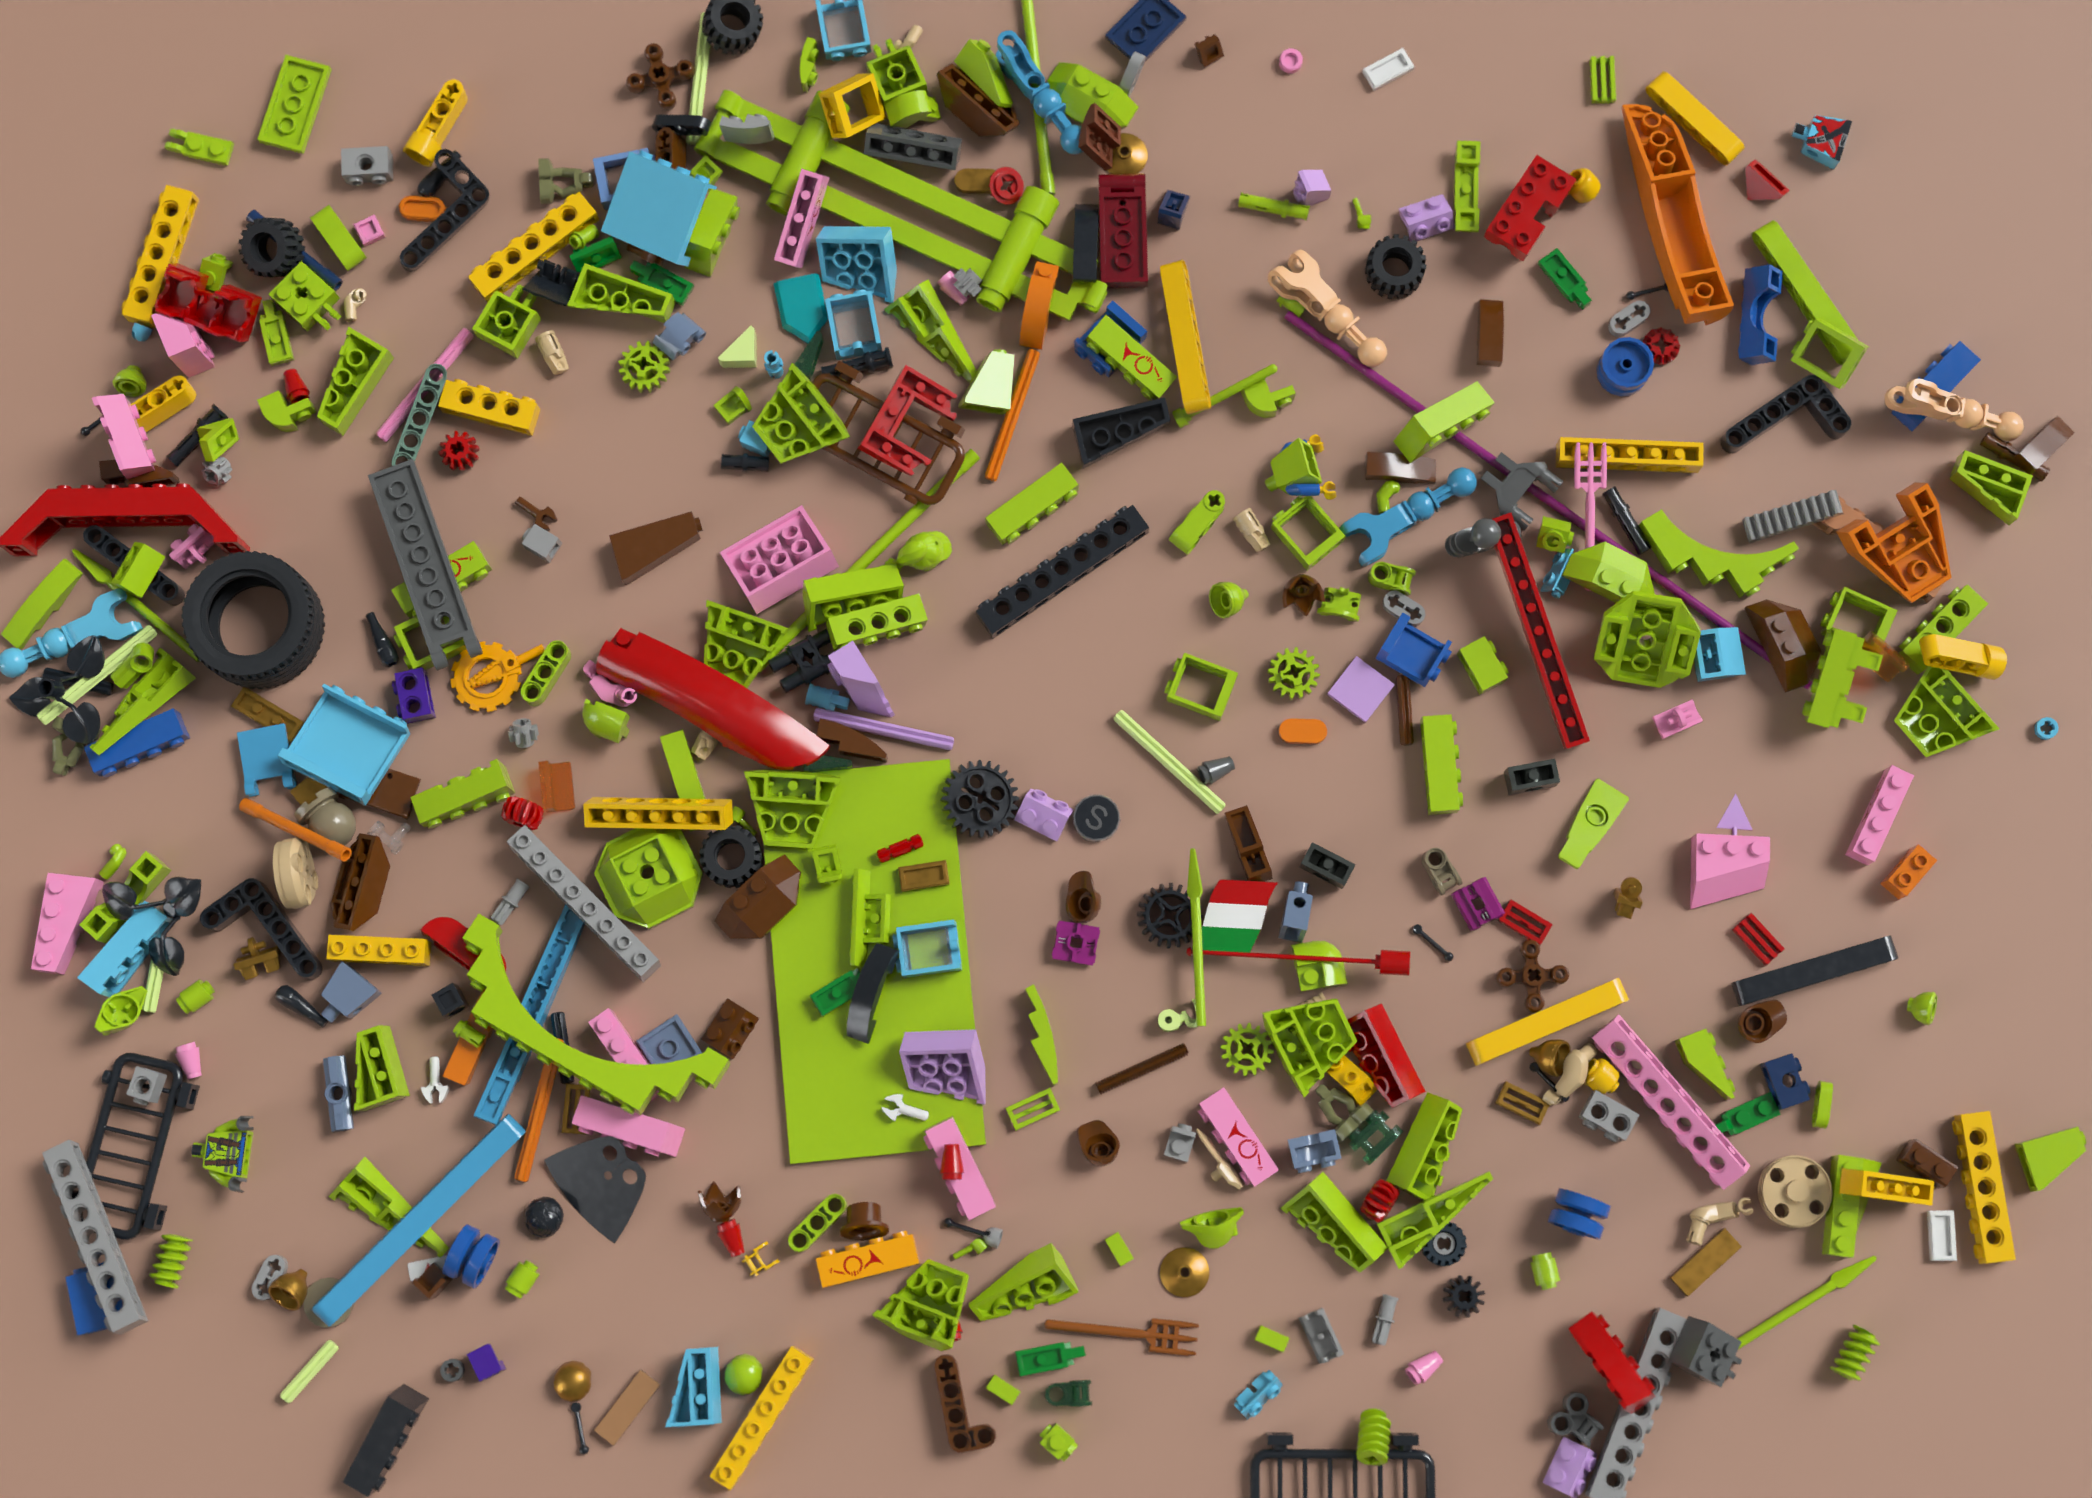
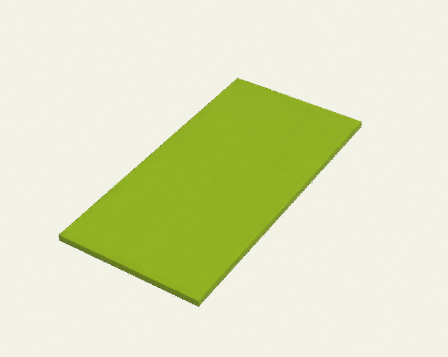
M950 759L818 772L840 777L841 780L813 848L836 844L842 870V879H839L834 884L818 883L811 848L764 845L765 865L785 854L801 871L797 906L771 929L790 1164L930 1151L923 1138L927 1135L925 1130L953 1116L967 1147L986 1145L983 1105L976 1103L977 1100L964 1097L963 1100L955 1099L953 1094L941 1092L937 1095L909 1089L899 1053L905 1032L975 1030L956 827H952L955 822L954 819L946 820L950 812L942 811V808L947 803L940 801L942 797L947 796V794L941 791L942 788L950 787L945 783V780L947 778L952 779ZM916 834L921 836L924 843L923 847L916 850L913 848L911 852L896 858L891 857L889 861L884 863L880 862L877 856L879 849L884 847L887 849L889 845L906 838L909 840L911 836ZM946 860L950 885L906 892L901 891L898 867ZM854 869L871 871L870 894L891 895L889 943L881 944L894 948L893 934H897L896 927L955 920L962 963V971H950L907 978L902 976V972H897L895 963L892 974L887 973L873 1016V1019L877 1021L869 1044L847 1036V1020L851 1000L822 1017L810 997L811 994L848 971L858 968L861 973L863 969L851 966L849 958ZM946 930L908 935L912 970L950 964ZM868 944L867 958L876 944ZM902 1094V1101L905 1105L928 1111V1119L924 1121L901 1114L894 1121L886 1115L882 1107L889 1110L899 1109L894 1101H888L885 1098L891 1095Z

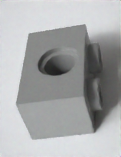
M388 146L341 149L342 177L347 184L349 183L353 186H359L365 182L385 184L386 181H393V154ZM366 164H372L370 169L363 170Z

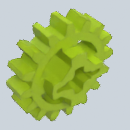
M637 341L636 348L629 345L630 352H622L625 360H619L618 362L621 367H624L619 369L620 375L624 376L622 378L624 383L630 382L629 386L632 390L638 386L640 393L643 392L644 388L652 392V386L654 385L658 389L661 388L659 382L667 381L664 373H670V369L667 367L670 364L669 358H665L666 354L659 351L660 349L657 346L651 347L650 341H647L645 346H642L640 341ZM652 354L659 359L660 363L652 360ZM629 370L637 373V379L630 374Z
M1295 647L1293 653H1290L1289 649L1285 648L1284 655L1279 652L1276 654L1278 661H1270V665L1274 668L1268 669L1267 673L1273 675V677L1269 678L1268 682L1276 684L1273 688L1274 692L1279 689L1281 690L1280 697L1283 698L1285 694H1289L1290 700L1293 699L1294 695L1302 699L1303 692L1308 695L1311 694L1310 686L1316 688L1318 683L1313 679H1319L1320 677L1319 673L1314 672L1319 668V664H1312L1315 657L1310 656L1307 658V650L1300 654L1298 653V647ZM1295 659H1298L1304 662L1305 664L1302 665L1296 662ZM1285 661V670L1278 673L1279 666ZM1291 669L1294 672H1299L1297 678H1294L1293 675H1288ZM1310 674L1308 682L1303 686L1302 678ZM1282 683H1287L1291 685L1292 688H1288Z
M1248 1023L1244 1029L1241 1024H1238V1031L1230 1028L1229 1033L1231 1037H1223L1227 1044L1220 1046V1049L1226 1051L1221 1058L1229 1060L1226 1064L1227 1068L1232 1065L1235 1067L1234 1074L1242 1070L1243 1076L1246 1077L1248 1071H1251L1254 1076L1257 1074L1256 1068H1259L1261 1071L1265 1070L1263 1062L1270 1064L1271 1060L1267 1057V1054H1273L1274 1050L1268 1049V1046L1273 1042L1272 1040L1266 1041L1265 1037L1268 1033L1266 1031L1261 1034L1259 1032V1025L1254 1030L1251 1029V1023ZM1248 1033L1256 1037L1245 1039L1241 1034ZM1232 1041L1237 1046L1236 1053L1233 1056L1231 1055ZM1261 1043L1263 1045L1262 1058L1257 1054L1258 1046ZM1242 1044H1244L1245 1046L1251 1045L1253 1047L1251 1049L1252 1055H1249L1248 1053L1243 1055L1241 1053V1051L1243 1050ZM1241 1060H1248L1253 1065L1244 1066L1239 1064Z

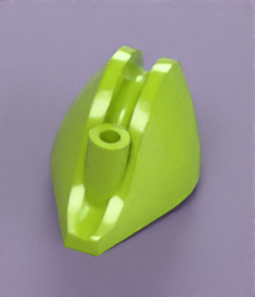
M139 986L110 996L101 1007L94 1026L95 1029L102 1033V1035L108 1036L111 1032L117 1033L132 1026L141 1013L148 991L143 986Z
M1242 1207L1213 1210L1195 1215L1179 1223L1182 1229L1193 1233L1203 1246L1215 1249L1227 1244L1232 1236L1238 1235L1236 1223L1244 1214V1210Z

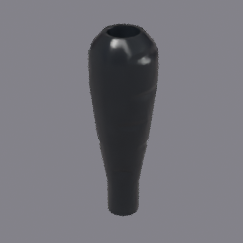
M453 151L459 159L462 157L459 152ZM448 157L440 165L444 167L451 165V158ZM435 167L418 184V192L424 197H433L446 178Z
M374 612L366 614L380 662L386 667L396 665L399 658L392 642L378 622Z
M282 985L276 991V1000L286 1008L315 1022L322 1028L328 1023L326 1018L289 985Z

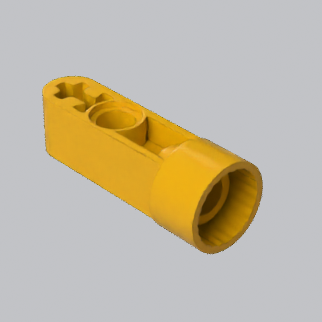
M452 79L445 82L416 131L412 132L403 148L407 156L421 165L427 167L433 165L436 153L442 149L441 145L467 103L468 97L460 81ZM443 111H448L445 115H439Z
M178 375L136 400L131 405L135 404L138 409L140 418L136 420L139 428L144 427L145 431L148 432L187 407L195 400L196 391L185 377Z
M1937 634L1927 635L1919 640L1923 661L1926 666L1991 680L1999 678L2006 668V653L2003 648Z

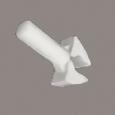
M434 1056L429 1059L430 1084L427 1087H421L424 1097L431 1104H433L432 1092L435 1090V1087L440 1093V1103H443L450 1089V1086H443L440 1082L439 1057Z
M902 1094L891 1095L885 1098V1100L894 1101L899 1109L896 1108L894 1110L882 1107L886 1115L894 1121L901 1114L924 1121L928 1119V1111L905 1105L902 1101Z

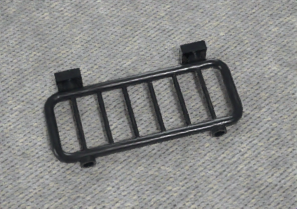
M137 1053L120 1055L115 1060L112 1070H105L103 1073L102 1084L107 1085L86 1161L92 1179L143 1190L138 1209L102 1202L103 1207L136 1214L131 1229L122 1230L112 1227L115 1237L121 1240L135 1238L141 1232L143 1226L154 1230L162 1229L168 1206L150 1203L175 1107L179 1106L194 1110L200 1088L199 1085L182 1082L183 1074L176 1063ZM132 1062L167 1070L172 1073L173 1080L170 1089H162L163 1093L168 1094L164 1113L113 1102L118 1082L130 1085L131 1080L120 1078L122 1068L126 1063ZM144 1083L142 1088L149 1089L150 1084ZM112 1106L161 1117L162 1120L157 1137L107 1126ZM105 1130L156 1142L151 1161L100 1150ZM103 1155L149 1166L144 1185L94 1174L98 1156ZM73 1190L72 1199L78 1196L79 1190ZM83 1212L81 1213V1216H80L81 1221H84V1220H85V1219L83 1218Z
M1266 1432V1442L1268 1445H1272V1449L1260 1450L1251 1459L1250 1498H1260V1464L1265 1459H1277L1278 1498H1283L1282 1459H1302L1303 1498H1308L1307 1459H1327L1328 1498H1333L1332 1459H1352L1353 1498H1358L1357 1449H1287V1445H1293V1434L1291 1432ZM1391 1433V1443L1397 1446V1449H1389L1387 1456L1388 1459H1403V1498H1408V1459L1423 1461L1425 1464L1426 1498H1436L1434 1460L1427 1452L1412 1449V1446H1419V1435L1417 1433ZM1383 1465L1378 1466V1498H1383Z

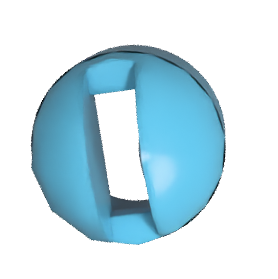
M134 322L131 333L135 340L144 342L150 337L152 329Z

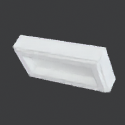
M1401 48L1364 68L1362 73L1373 91L1413 71L1414 65L1405 50Z
M1954 1210L1927 1211L1930 1261H1957Z

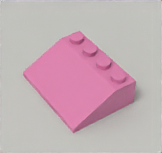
M802 505L720 552L756 614L803 588V580L822 577L839 567L831 549Z

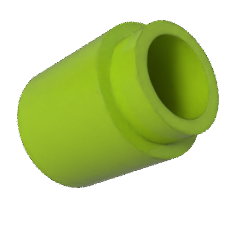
M199 979L180 992V996L176 998V1001L186 1014L191 1011L196 1012L214 999L212 994L215 991L207 980L203 982Z
M1551 1252L1533 1255L1531 1267L1536 1286L1541 1285L1542 1290L1557 1287L1556 1282L1560 1281L1555 1257L1552 1258Z
M525 1260L524 1263L519 1261L506 1280L508 1284L505 1289L521 1299L524 1294H528L539 1277L538 1267L528 1260Z

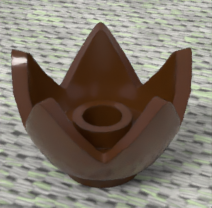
M1296 575L1284 587L1282 596L1283 608L1294 604L1304 616L1309 614L1315 600L1325 602L1324 591L1315 578L1309 575Z
M715 1181L710 1185L706 1197L703 1196L702 1191H698L703 1211L714 1222L728 1221L740 1207L741 1190L739 1185L728 1196L724 1195Z

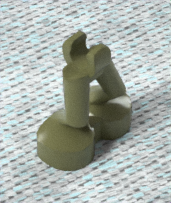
M548 158L538 159L541 204H552L555 192L564 199L572 194L582 192L583 187H593L591 173H582L581 169L553 168ZM554 177H567L574 179V184L562 189L555 185L552 180Z
M56 717L52 727L62 734L52 739V761L56 762L53 772L66 776L70 766H76L84 750L85 743L76 742L70 754L63 756L62 741L68 737L65 735L62 727L64 719ZM99 730V733H98L97 737L95 738V740H98L99 735H100V732H101L100 730Z
M1321 1084L1316 1089V1094L1321 1098L1318 1103L1327 1120L1337 1125L1335 1131L1339 1144L1374 1112L1367 1103L1361 1104L1356 1108L1354 1099L1337 1088L1329 1091L1325 1085ZM1333 1100L1347 1106L1349 1111L1348 1119L1343 1120L1335 1114L1330 1104Z

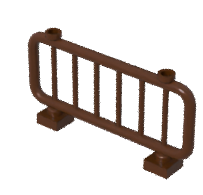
M840 360L834 368L840 373L839 377L830 373L818 375L812 381L818 390L826 382L838 387L829 403L831 407H833L842 390L858 398L844 423L846 429L862 401L877 408L876 415L884 401L852 385V381L860 383L864 375ZM905 414L893 435L894 438L904 423L919 431L911 446L912 449L915 450L923 434L940 442L931 457V463L925 468L915 488L898 480L902 473L898 470L893 477L878 469L881 461L877 460L875 465L872 466L858 458L861 452L858 448L854 455L839 448V442L821 448L906 494L903 498L914 505L918 501L926 505H935L945 497L964 462V449L953 437L955 435L961 439L965 429L941 416L937 422V425L942 428L939 432ZM943 445L954 450L956 456L937 492L932 496H928L920 492L919 489Z

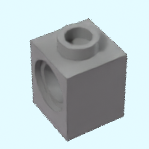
M536 524L532 528H528L522 537V545L525 549L548 563L551 562L562 545L558 537Z
M136 1066L126 1095L134 1097L133 1102L145 1106L149 1102L158 1103L167 1075ZM148 1081L150 1088L148 1092L144 1093L142 1086Z

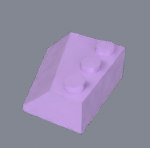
M853 641L828 655L830 663L827 666L831 676L838 686L843 685L858 710L890 718L895 715L884 696L885 694L878 680Z
M976 1030L904 1033L899 1053L909 1089L937 1095L941 1092L953 1094L955 1099L963 1100L964 1097L976 1099V1103L985 1105V1063Z

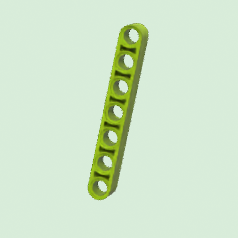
M1772 220L1752 232L1753 241L1767 262L1782 271V284L1808 322L1810 320L1814 322L1815 319L1821 318L1857 339L1780 225ZM1818 329L1816 333L1839 365H1843L1853 348L1825 331Z

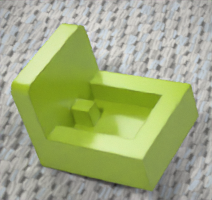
M213 253L202 258L199 272L209 276L206 289L215 292L220 290L224 284L226 271L233 265V262L226 260L224 255Z
M836 844L813 848L812 853L818 883L828 885L842 879V870Z

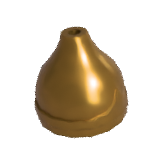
M1551 1039L1538 1046L1531 1047L1529 1055L1537 1062L1542 1071L1554 1077H1560L1563 1075L1564 1060L1571 1050L1568 1042L1560 1039Z
M299 1269L296 1272L285 1273L279 1276L270 1284L268 1289L269 1295L283 1308L293 1311L298 1310L303 1305L307 1296V1272Z

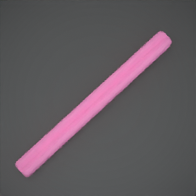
M463 328L434 364H441L447 370L474 338V335L468 329ZM437 369L431 370L429 373L431 380L436 382L442 376L441 371ZM423 377L376 432L377 436L383 441H388L409 416ZM425 391L421 394V400L429 391Z

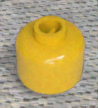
M1587 168L1573 170L1569 175L1577 180L1569 194L1579 203H1587L1595 199L1601 187L1599 179Z
M1604 1058L1590 1060L1588 1062L1585 1084L1593 1091L1597 1090L1602 1094L1607 1092L1613 1093L1619 1086V1071Z

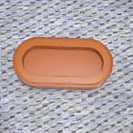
M406 196L399 203L401 215L410 221L433 222L446 210L444 202L436 197Z
M1290 718L1284 720L1279 727L1280 738L1290 744H1319L1324 741L1327 735L1326 725L1318 719Z

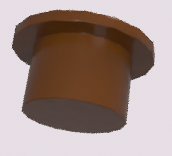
M858 1202L846 1208L847 1224L840 1229V1235L843 1238L866 1241L884 1237L889 1233V1226L881 1222V1206L879 1204Z

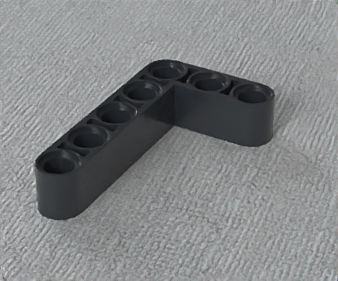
M441 149L436 153L435 166L461 196L403 249L400 254V262L407 271L419 269L489 202V190L448 149ZM443 156H448L451 158L452 163L444 167L440 165L439 159ZM464 173L469 177V180L465 184H459L455 180L456 176ZM478 190L484 192V200L475 201L472 198L473 192ZM463 206L469 212L467 216L459 217L455 213L456 208ZM440 223H449L452 227L448 233L440 232L438 229ZM431 238L435 242L434 246L431 249L423 248L421 245L423 239ZM414 254L418 258L417 262L414 265L406 264L404 261L406 255Z
M1808 375L1732 426L1722 437L1721 447L1727 453H1736L1804 406L1829 438H1842L1850 429L1852 423L1849 415L1824 382L1816 375ZM1805 384L1811 385L1814 388V392L1807 391ZM1786 397L1794 399L1795 405L1788 404ZM1819 403L1826 404L1828 411H1823ZM1767 410L1774 411L1777 418L1769 417ZM1833 422H1839L1843 430L1836 429ZM1748 423L1755 424L1758 431L1750 430ZM1729 436L1736 437L1739 444L1731 443Z
M248 878L202 911L200 915L201 924L212 931H221L252 909L299 976L313 980L321 975L323 970L321 962L263 882L254 878ZM253 885H258V893L255 896H250V888ZM238 899L239 905L237 909L231 911V901ZM267 904H271L272 912L265 916L263 909ZM217 913L219 916L218 922L215 925H211L210 917ZM281 923H285V932L278 935L277 927ZM298 942L300 945L299 951L296 954H291V946ZM308 962H313V971L306 974L304 971L305 965Z

